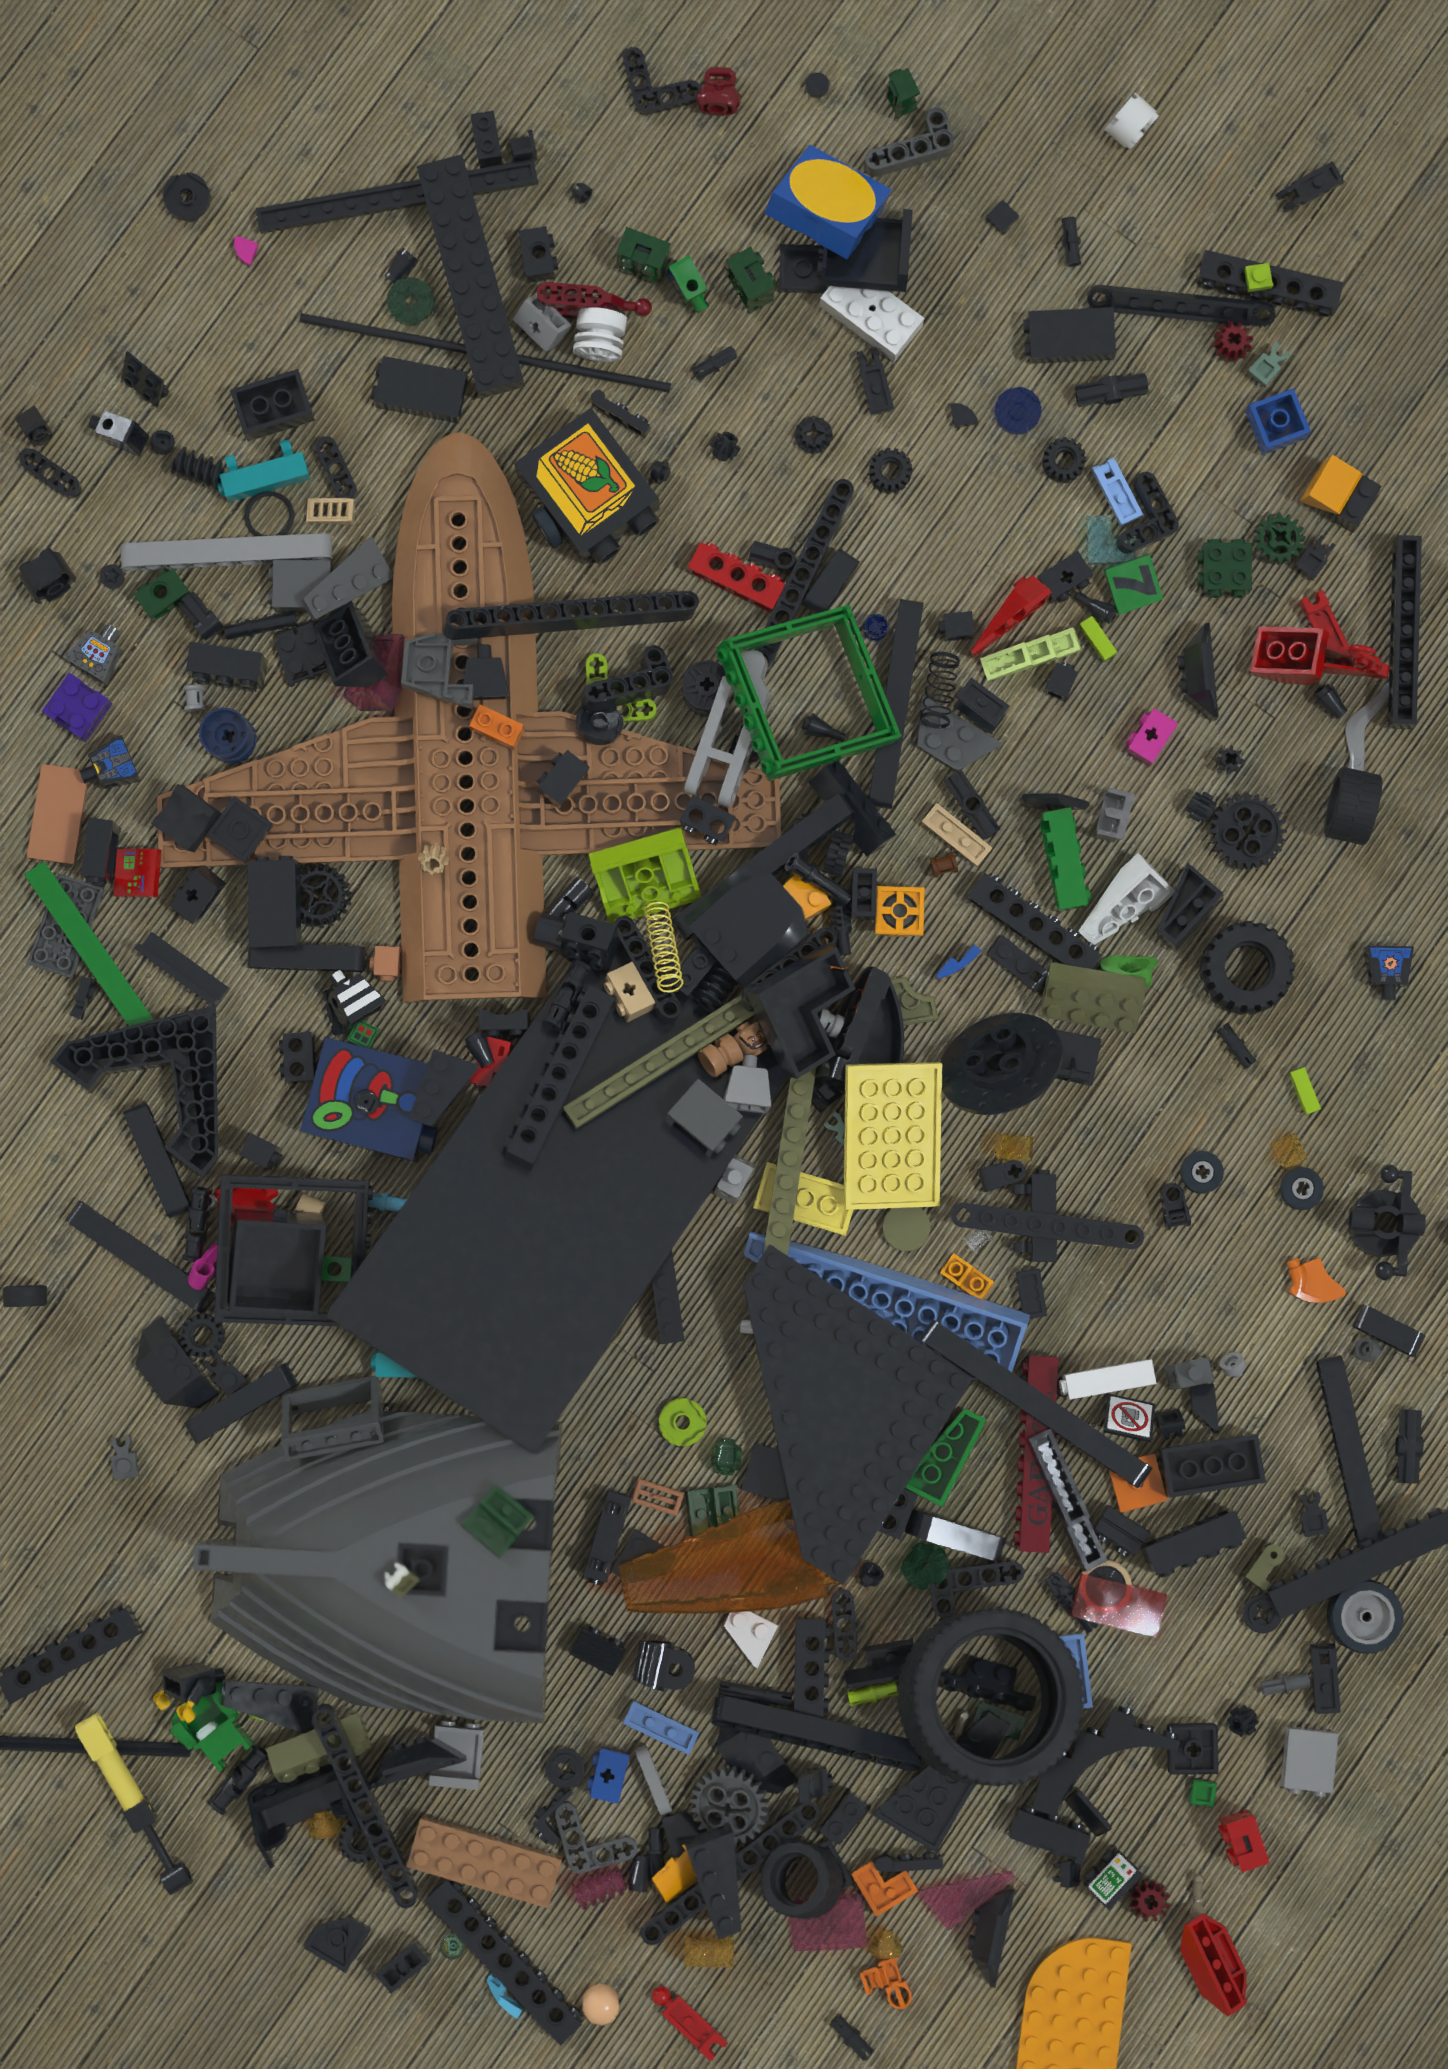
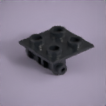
M126 352L121 379L128 387L135 389L141 394L145 401L152 403L158 408L160 397L165 398L169 393L167 386L163 384L164 380L130 352Z

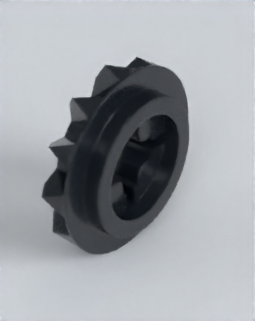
M813 415L804 418L797 425L795 441L804 452L810 454L821 453L831 444L832 429L824 418ZM813 426H815L816 432L821 434L816 437L815 444H813L811 436H807V433L811 432Z
M1255 1595L1245 1603L1242 1614L1245 1624L1251 1630L1264 1634L1272 1632L1279 1626L1282 1619H1280L1269 1595ZM1256 1605L1262 1609L1271 1608L1266 1613L1268 1623L1261 1617L1253 1619L1259 1613Z
M563 1748L553 1752L548 1758L546 1775L553 1785L559 1788H571L577 1785L583 1778L585 1765L582 1757L575 1750ZM568 1759H571L569 1768L575 1774L566 1772L561 1778V1768L555 1763L565 1764Z

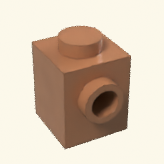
M375 946V957L371 956L370 971H374V976L379 977V981L394 982V978H400V947Z

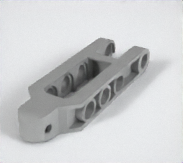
M755 650L747 651L742 657L765 713L771 697L764 682L768 662L761 652ZM723 676L694 757L684 792L697 796L701 780L706 776L711 759L727 764L729 768L719 794L718 804L731 808L753 747L750 733L743 725L734 754L713 748L718 731L721 732L722 730L721 723L726 709L730 707L729 700L733 691L731 685L727 683L726 677Z

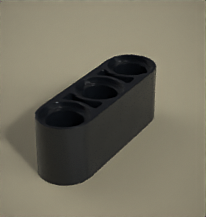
M839 548L805 597L802 605L815 614L827 611L860 561Z
M1365 1304L1362 1305L1352 1325L1367 1335L1414 1358L1426 1337L1421 1332Z

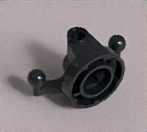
M1391 1164L1382 1167L1380 1177L1385 1183L1389 1184L1396 1182L1397 1179H1402L1400 1192L1396 1193L1385 1189L1370 1191L1355 1201L1350 1208L1347 1218L1348 1234L1357 1248L1365 1254L1375 1257L1396 1255L1397 1268L1386 1261L1378 1263L1375 1267L1377 1278L1383 1281L1391 1279L1392 1276H1407L1408 1250L1413 1247L1419 1236L1424 1235L1426 1226L1425 1214H1421L1415 1201L1410 1197L1412 1171L1398 1170L1396 1166ZM1389 1212L1393 1217L1395 1216L1397 1220L1396 1230L1391 1233H1384L1379 1229H1374V1215Z

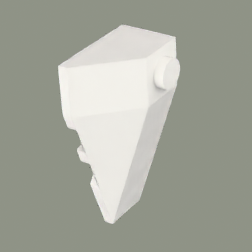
M1137 853L1117 873L1079 929V932L1095 945L1119 930V926L1128 921L1132 923L1139 919L1138 916L1147 910L1152 912L1158 909L1174 894L1175 890L1145 858Z

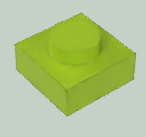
M1269 263L1245 267L1248 292L1272 289L1273 283Z

